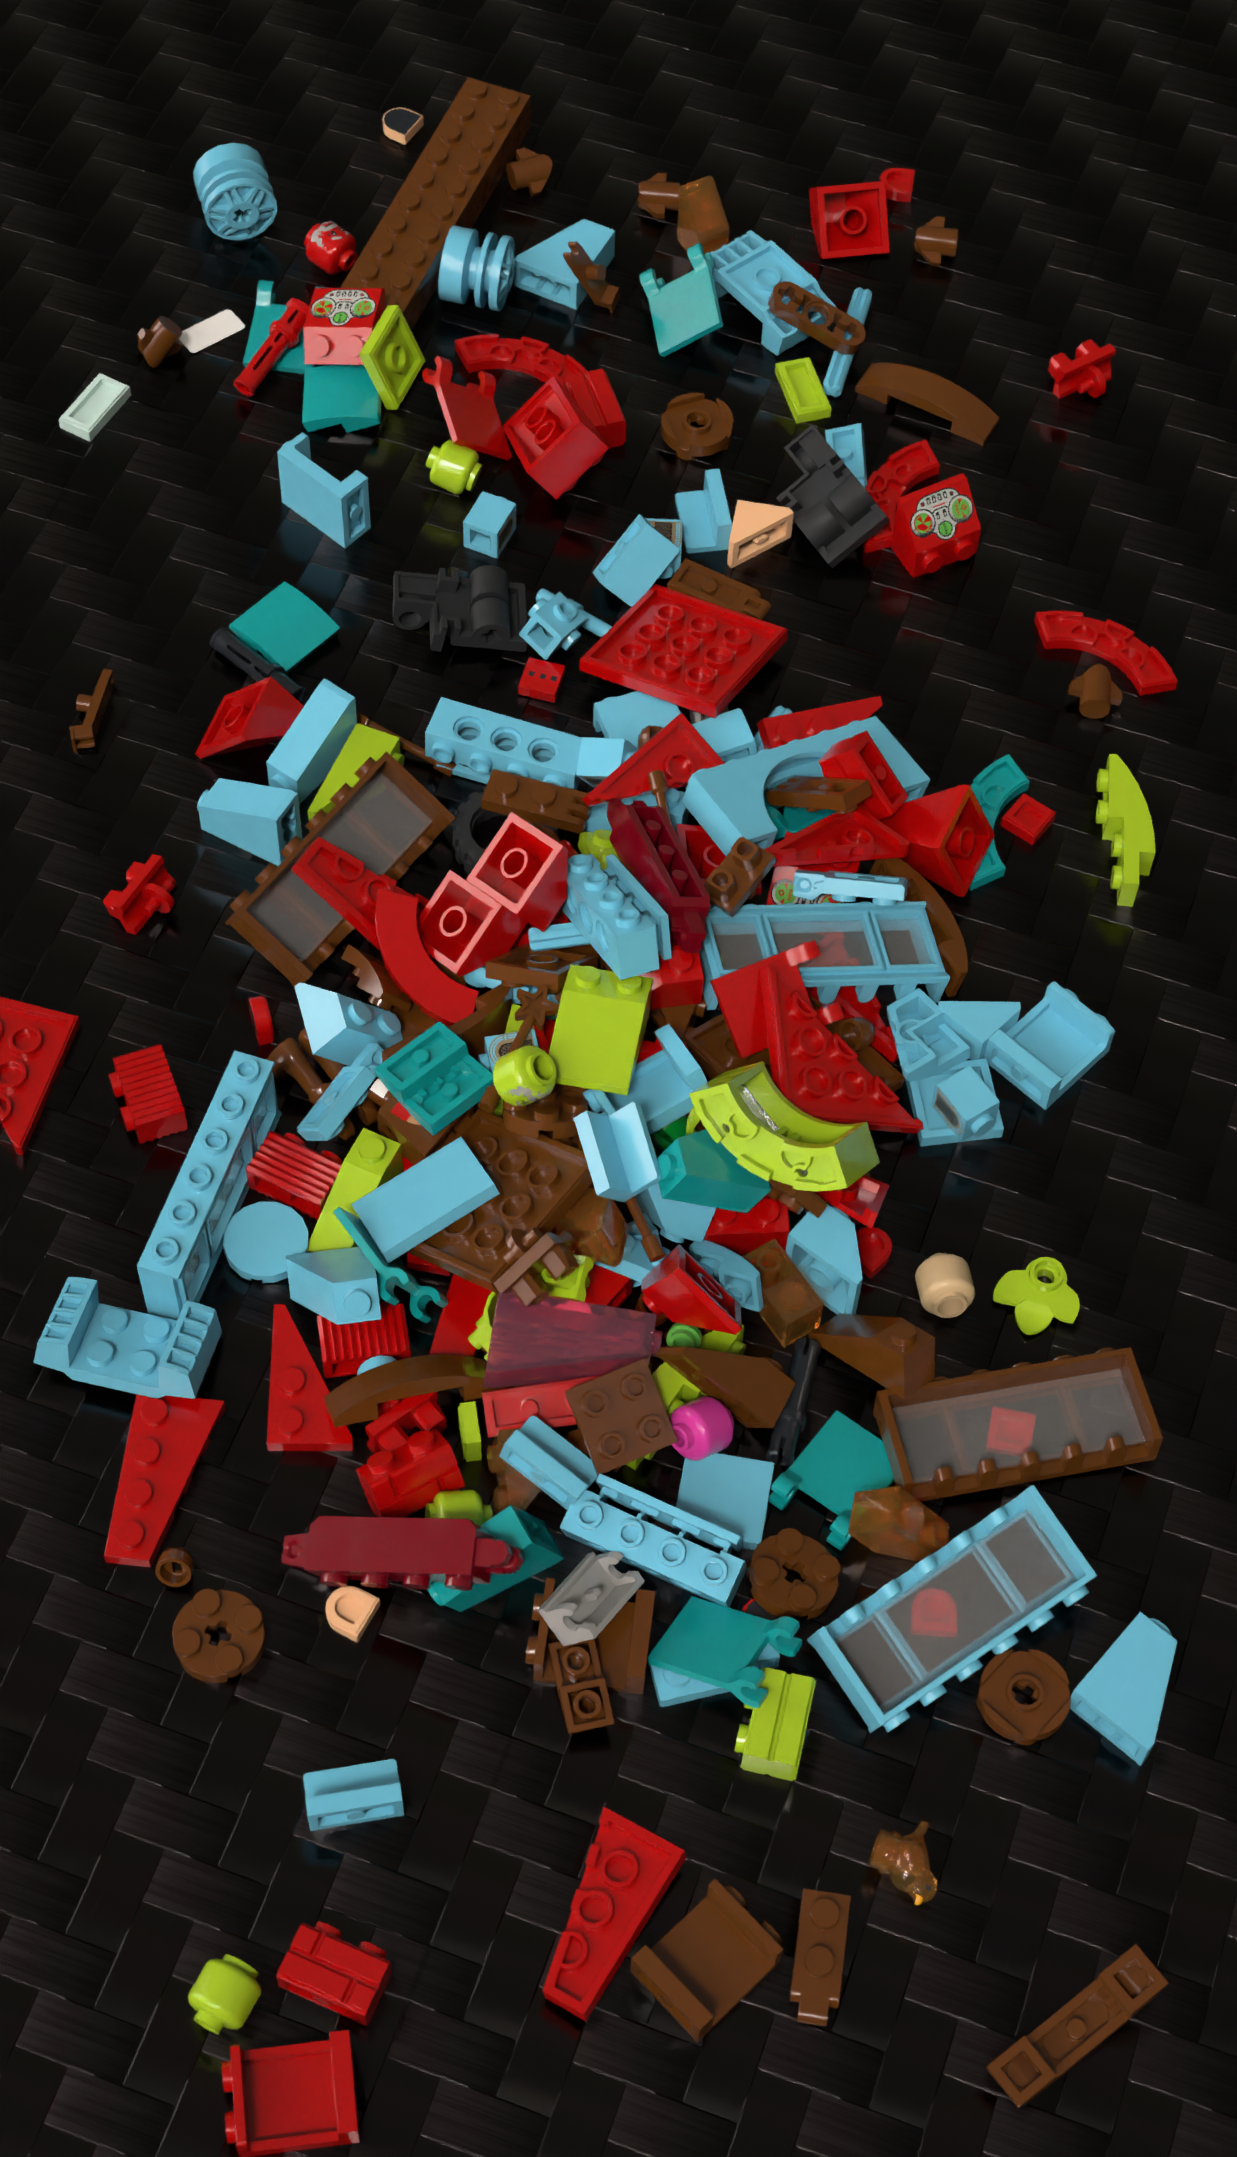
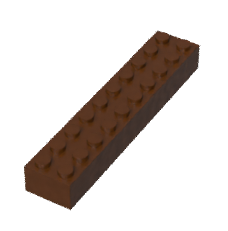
M472 78L466 79L340 288H385L386 307L387 305H398L410 330H413L438 287L442 252L450 228L453 225L470 229L473 227L504 174L507 164L511 162L516 150L530 129V95Z

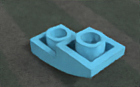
M703 1240L702 1243L694 1241L689 1246L690 1255L695 1260L714 1270L713 1278L741 1304V1307L757 1312L764 1308L760 1273L752 1264L735 1252L707 1240Z

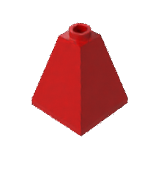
M964 784L905 802L893 815L879 820L911 842L908 855L900 858L922 876L959 897H965L995 836L971 786Z

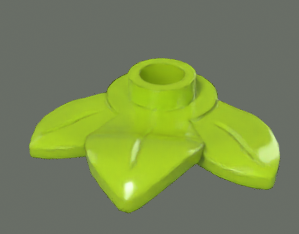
M1040 1257L1030 1262L1025 1270L1007 1272L999 1280L993 1292L994 1302L1016 1306L1014 1314L1017 1325L1026 1335H1033L1044 1331L1054 1317L1065 1323H1074L1080 1307L1078 1295L1066 1284L1067 1274L1064 1267L1058 1260L1052 1257ZM1046 1276L1051 1279L1052 1283H1043L1038 1280V1277Z

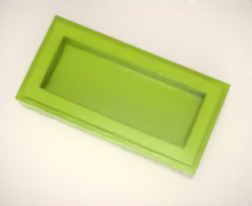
M810 357L776 363L775 374L796 424L831 416V406Z

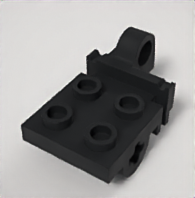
M813 424L784 447L804 475L777 496L776 499L783 507H788L794 512L793 520L829 566L833 568L890 522V520Z
M494 565L481 566L472 571L470 578L459 577L458 569L452 570L451 577L446 576L445 568H439L438 575L394 572L393 622L397 627L405 630H415L430 622V649L432 651L441 652L445 637H450L451 645L526 652L528 643L519 635L527 623L525 584L508 582L507 573L502 568ZM405 612H415L414 614H404Z

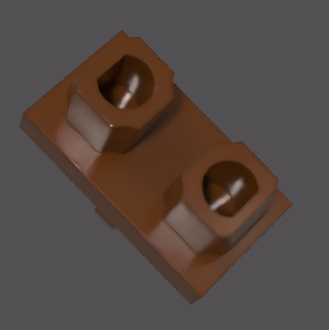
M739 837L722 863L706 879L707 882L704 886L710 895V903L733 918L747 899L751 900L757 893L755 888L776 863L775 856L746 838Z
M533 1227L527 1233L517 1228L512 1229L505 1237L506 1244L510 1250L503 1255L504 1260L512 1266L493 1284L500 1294L513 1292L525 1307L538 1305L550 1292L539 1277V1274L544 1269L548 1271L554 1281H560L568 1277L579 1267L574 1255L568 1248L575 1241L574 1237L568 1230H564L558 1236L549 1232L542 1237V1233L536 1227Z

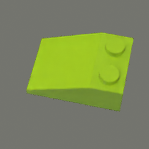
M570 965L562 991L548 1054L556 1066L557 1084L628 1095L649 1019L653 978L637 975L620 980L613 971L596 969L591 966Z

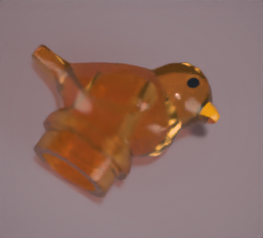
M923 1820L913 1833L904 1837L897 1831L891 1833L881 1829L868 1863L869 1866L879 1869V1874H889L893 1885L900 1891L908 1892L913 1898L915 1905L931 1901L936 1895L938 1888L936 1878L930 1871L928 1853L924 1842V1836L929 1823Z

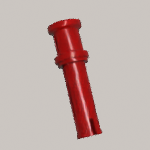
M296 298L289 299L286 304V311L279 320L273 321L269 326L270 335L254 354L238 378L234 380L235 388L243 395L252 397L255 390L272 370L287 348L295 347L298 343V336L303 330L309 306L303 301Z

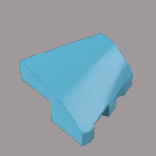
M920 988L887 1006V1016L903 1076L907 1081L936 1075L970 1058V1047L944 1023V1012Z

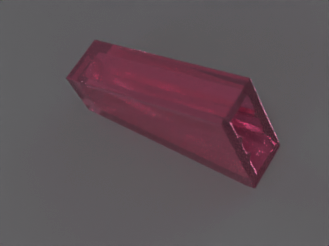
M498 1292L483 1387L498 1388L608 1373L645 1358L648 1365L651 1356L658 1357L656 1354L661 1347L663 1331L655 1330L657 1314L549 1296L536 1306L525 1307L513 1292L504 1294Z

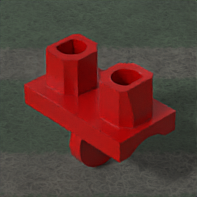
M1090 339L1081 343L1076 349L1075 360L1071 361L1062 352L1052 356L1048 372L1055 380L1053 393L1058 399L1076 391L1079 393L1087 391L1094 398L1103 395L1106 391V382L1111 380L1112 370L1110 363L1112 356L1116 354V349L1111 344L1100 348Z
M152 854L146 863L134 862L126 871L127 887L123 891L111 890L103 900L109 914L120 919L127 933L136 935L156 910L161 913H169L175 905L174 899L169 893L177 883L164 867L165 861L162 856Z
M438 1392L378 1404L379 1419H374V1421L365 1426V1431L369 1437L367 1446L374 1454L380 1451L391 1452L407 1443L409 1437L406 1433L415 1426H418L421 1431H432L434 1429L439 1433L444 1431L447 1423L446 1417L438 1405Z

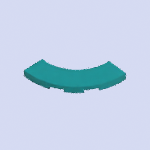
M1009 754L986 767L975 777L971 785L992 830L1002 809L1017 795L1028 790L1030 783ZM994 838L969 887L970 891L1004 876L1006 867L997 853Z

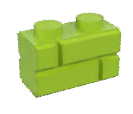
M764 1667L761 1670L765 1673V1679L759 1688L767 1689L768 1696L760 1708L744 1704V1708L752 1709V1715L749 1725L740 1724L734 1751L743 1753L741 1762L743 1770L763 1775L769 1774L772 1777L793 1781L796 1780L816 1680L812 1677L794 1673L787 1674L785 1671Z

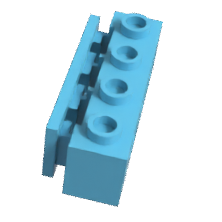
M440 698L425 731V756L434 758L441 763H450L452 761L457 764L454 769H451L453 770V775L487 784L493 769L574 790L578 789L581 779L576 776L582 737L447 698ZM439 764L436 765L437 767L447 768Z
M578 854L570 857L567 860V899L560 909L619 979L623 980L658 970V954L663 960L671 959L668 914L615 855L606 856L607 868L602 870L600 862L593 854Z
M600 1473L596 1480L601 1489L600 1494L597 1495L585 1490L574 1506L570 1504L560 1525V1529L565 1536L602 1553L611 1551L622 1553L624 1557L620 1561L708 1601L730 1608L747 1570L744 1560L731 1555L732 1549L740 1552L743 1546L739 1535ZM609 1497L611 1500L627 1508L640 1511V1514L638 1513L637 1517L606 1504V1501ZM650 1516L667 1526L682 1531L677 1536L646 1521ZM691 1534L707 1544L723 1548V1551L721 1550L720 1554H717L687 1539Z

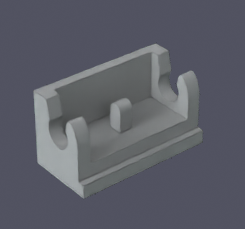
M616 1551L595 1555L594 1552L588 1553L538 1609V1612L563 1646L595 1639L645 1582L638 1571L621 1573L614 1567L624 1557L622 1553Z

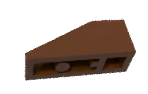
M840 1313L809 1333V1340L812 1339L818 1342L823 1349L903 1399L935 1379V1337L904 1318Z
M660 1347L656 1354L705 1395L713 1397L730 1410L732 1416L746 1428H774L796 1384L783 1373L784 1369L781 1364L768 1357L758 1358L693 1347Z

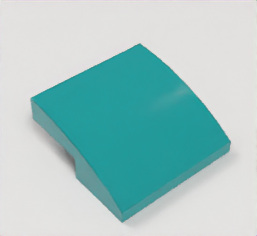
M328 364L305 369L302 424L308 432L342 424L348 433L380 424L381 398L364 365Z
M285 581L229 625V628L242 642L251 647L255 652H260L271 664L277 663L283 667L285 675L333 638L340 629L318 605Z
M440 1021L374 1068L376 1075L390 1093L433 1136L481 1100L487 1086H491L493 1083V1074L470 1056L466 1043Z

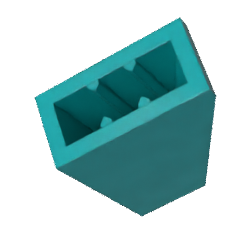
M706 1129L677 1138L657 1158L661 1173V1181L658 1183L663 1199L747 1213L771 1191L769 1181L739 1165L736 1162L738 1159L721 1142L717 1144Z
M509 1505L480 1527L487 1528L495 1540H504L507 1544L515 1546L522 1551L525 1562L522 1563L520 1571H516V1574L511 1573V1575L508 1573L491 1574L490 1584L473 1583L472 1590L469 1591L448 1589L444 1587L445 1583L431 1582L430 1589L427 1590L439 1606L444 1605L462 1612L557 1564L565 1557L543 1520Z

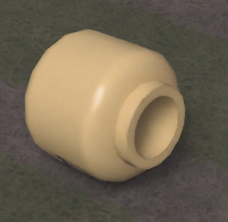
M936 1253L918 1266L915 1280L921 1305L927 1312L942 1318H952L962 1314L973 1302L975 1297L974 1284L969 1265L962 1257L954 1254Z

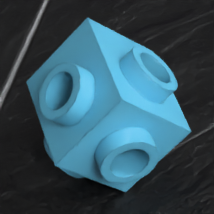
M558 592L549 601L541 598L528 612L531 618L519 635L538 654L547 660L561 647L567 651L578 641L582 635L578 629L587 617L561 592Z

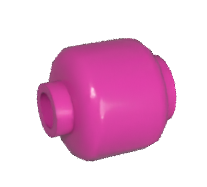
M700 1397L676 1408L669 1417L678 1440L672 1446L680 1455L689 1460L700 1461L727 1448L732 1441L734 1430L733 1416L725 1405L713 1397Z

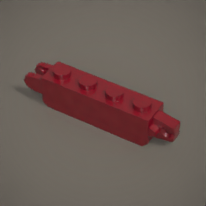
M619 799L611 800L607 804L606 812L612 828L609 840L621 863L668 914L670 941H676L684 952L699 953L702 948L701 943L705 940L706 936L705 920L710 909V895L662 806H647L642 800H633L631 805H624L623 801Z
M319 1516L310 1524L309 1533L285 1536L281 1561L285 1565L304 1569L321 1577L320 1583L327 1586L346 1587L348 1580H361V1585L388 1588L389 1581H403V1586L407 1588L430 1589L431 1582L445 1583V1588L461 1591L472 1590L473 1583L490 1584L491 1574H516V1571H520L522 1563L525 1562L521 1550L507 1544L504 1540H495L487 1528L480 1527L470 1519Z

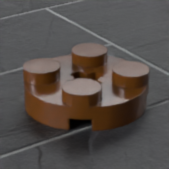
M702 393L683 394L672 399L667 404V410L664 414L662 413L661 435L665 443L670 448L676 450V455L681 459L691 460L695 457L709 456L730 446L734 421L733 414L726 403L716 398L715 403L712 400L705 399V394ZM691 422H697L698 425L705 426L700 428L692 427Z
M556 1088L548 1096L526 1106H513L503 1100V1125L507 1130L526 1137L539 1138V1130L553 1131V1139L574 1137L578 1135L574 1118L586 1110L588 1111V1101L580 1097L557 1095Z
M792 1528L782 1529L778 1535L770 1536L763 1540L755 1549L747 1567V1577L749 1575L752 1584L750 1591L753 1598L765 1611L778 1618L783 1616L794 1618V1616L803 1617L809 1615L807 1619L815 1618L828 1608L838 1588L839 1561L819 1542L802 1535L799 1531ZM786 1569L798 1572L804 1582L797 1579L792 1583L788 1582L785 1579L787 1575Z
M203 1589L197 1592L193 1599L186 1603L178 1613L172 1630L174 1650L181 1665L191 1676L207 1683L218 1684L228 1682L227 1678L235 1677L240 1673L243 1676L251 1671L260 1660L266 1642L260 1610L247 1597L229 1590L214 1591L212 1589ZM225 1627L227 1634L231 1636L230 1640H221L217 1646L211 1645V1636L208 1633L212 1629Z
M1014 1649L998 1654L986 1665L979 1681L976 1703L983 1718L994 1731L1007 1739L1015 1740L1020 1745L1027 1746L1032 1745L1037 1740L1046 1739L1051 1736L1065 1721L1071 1703L1068 1688L1069 1681L1061 1665L1046 1653L1033 1649H1028V1652H1013ZM1029 1686L1034 1690L1031 1698L1035 1703L1030 1705L1027 1703L1020 1704L1015 1700L1016 1694L1012 1689L1018 1687L1024 1690Z

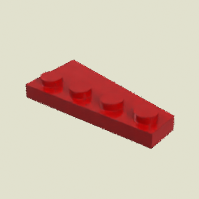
M318 837L310 844L291 868L300 879L377 949H379L375 934V907L379 889L419 898L416 920L429 902L428 899L419 894L413 896L396 886L397 881L385 874L379 876L364 867V862L321 837Z
M136 1394L104 1553L106 1563L151 1568L173 1522L174 1512L178 1503L190 1486L195 1467L200 1457L204 1456L211 1441L212 1431L217 1421L220 1422L226 1409L225 1401L202 1398L190 1399L168 1395L160 1398H151Z
M606 1807L603 1808L599 1820L600 1827L594 1844H591L585 1862L586 1869L580 1887L576 1889L571 1904L572 1911L566 1929L561 1934L543 1988V1994L546 1999L584 2021H587L686 1859L685 1850Z

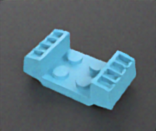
M751 230L745 235L735 238L729 244L723 245L722 248L711 252L714 260L712 275L717 299L729 292L763 323L761 344L777 356L805 340L809 335L776 317L770 311L768 299L776 284L783 281L792 282L836 307L821 291L815 278L772 240L765 241ZM784 296L781 302L787 304L791 299ZM801 304L797 312L801 314L805 306ZM813 311L808 313L810 321L814 324L822 325L826 323L824 316L819 312Z
M68 1277L37 1343L34 1363L64 1372L72 1380L151 1398H160L168 1395L195 1399L218 1340L221 1337L222 1330L216 1310L203 1304L185 1300L178 1319L173 1320L101 1304L98 1301L97 1280Z

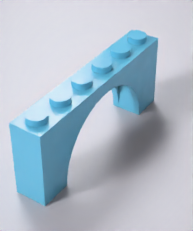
M874 716L861 721H852L848 725L833 730H823L817 735L801 740L795 739L779 747L763 749L756 754L741 759H731L725 764L709 769H700L691 775L682 803L723 854L727 856L739 837L746 838L764 850L772 846L778 829L767 813L763 794L772 787L787 782L793 776L824 777L822 767L818 762L835 743L849 737L852 738L854 735L864 731H868L896 778L908 794V798L904 803L921 798L930 778L882 722Z

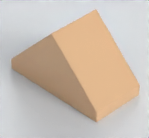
M737 500L728 547L727 564L732 569L791 538L794 512L788 507Z

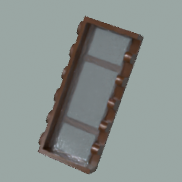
M387 751L377 761L370 756L354 773L359 778L357 783L352 788L345 783L330 799L335 806L328 813L320 809L305 825L310 831L303 840L296 835L282 849L280 853L285 859L278 867L270 862L254 879L260 886L252 894L245 889L229 906L234 913L225 924L227 926L230 924L291 982L293 987L299 982L305 983L313 975L314 970L333 953L335 947L354 929L346 919L291 870L310 844L318 837H321L364 862V867L379 876L385 874L398 881L407 872L409 866L433 843V840L456 818Z
M1131 1347L1117 1350L1115 1348H1103L1094 1354L1077 1357L1062 1355L1052 1361L1037 1364L1022 1362L1013 1365L1011 1368L996 1371L981 1369L970 1373L968 1376L950 1379L947 1377H936L905 1399L885 1388L884 1390L877 1391L873 1410L897 1487L900 1505L1156 1460L1163 1440Z

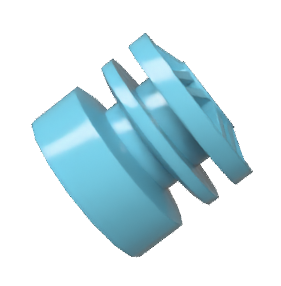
M223 144L207 151L197 161L193 171L194 184L202 204L206 223L214 234L224 239L243 240L264 232L273 223L277 213V202L272 185L269 182L264 161L257 150L245 144Z
M453 225L449 230L442 252L438 280L439 299L465 304L471 291L474 290L476 307L484 308L488 300L489 309L500 312L505 304L514 277V238L503 235L498 243L497 235L489 232L482 247H479L477 230Z

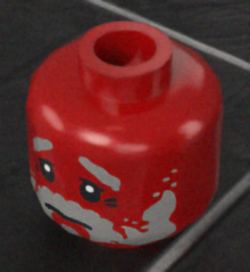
M332 221L315 224L305 237L304 246L306 247L307 259L330 275L339 274L343 270H350L357 260L355 237Z

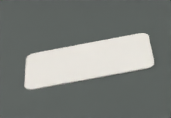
M226 309L182 331V336L179 340L191 353H196L244 329L245 325L230 309Z

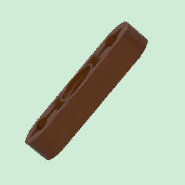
M783 281L776 284L768 299V307L776 317L841 354H854L858 351L865 338V328L860 321L792 282ZM784 296L791 299L787 304L781 302ZM801 304H802V305H804L805 307H804L802 313L800 314V313H798L797 311L799 310V308H800V306H801ZM813 311L819 312L824 316L826 323L822 325L814 324L810 321L808 313ZM832 322L836 324L833 332L829 331ZM846 332L852 334L849 340L843 337Z

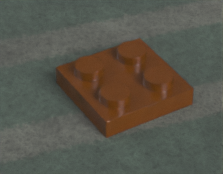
M526 943L487 961L485 978L501 980V985L505 987L535 986L537 991L543 985H547V994H557L562 992L570 965L591 966L598 969V955L563 949L534 952L531 951L530 945Z

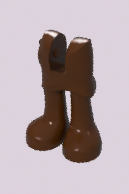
M304 1028L298 1037L299 1045L294 1038L290 1037L280 1043L266 1060L275 1062L272 1069L274 1078L283 1079L292 1076L307 1093L309 1101L315 1105L332 1082L324 1084L303 1051L319 1063L332 1081L345 1066L344 1064L312 1054L307 1031ZM367 1095L365 1100L353 1108L361 1121L369 1126L377 1121L379 1110L375 1102L370 1100ZM348 1116L343 1120L345 1123L343 1129L336 1135L345 1141L356 1133Z

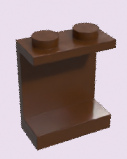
M546 1578L544 1594L535 1593L532 1620L540 1621L538 1637L529 1636L526 1652V1664H534L533 1681L555 1683L547 1646L550 1643L559 1642V1640L538 1612V1609L555 1591L554 1578ZM638 1589L636 1602H626L594 1639L607 1690L643 1694L655 1591Z
M716 1879L708 1885L707 1896L654 1947L649 1949L645 1945L631 1958L630 1972L697 2043L780 1963L783 1948L779 1945L782 1943V1940L775 1929L764 1920L758 1923L745 1910L748 1905L741 1894L730 1885L724 1888Z

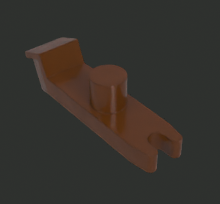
M568 242L571 252L563 253L567 265L589 294L594 304L608 308L613 313L620 298L619 287L608 285L605 281L606 268L603 264H594L578 242Z
M103 669L93 696L79 694L77 697L76 710L87 713L82 725L70 726L74 753H77V749L95 747V738L115 684V679H112L113 670Z

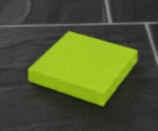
M387 305L361 349L359 356L386 410H397L423 366L425 359L399 306Z

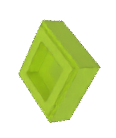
M475 1401L460 1403V1406H458V1423L463 1458L466 1459V1462L482 1460L481 1437Z

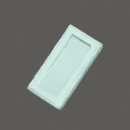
M99 373L59 418L60 428L91 442L131 396L130 386Z

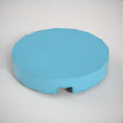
M257 1202L243 1207L231 1217L224 1232V1253L230 1267L242 1278L250 1281L251 1278L262 1280V1283H275L288 1278L286 1255L308 1252L309 1232L303 1218L291 1207L278 1202Z

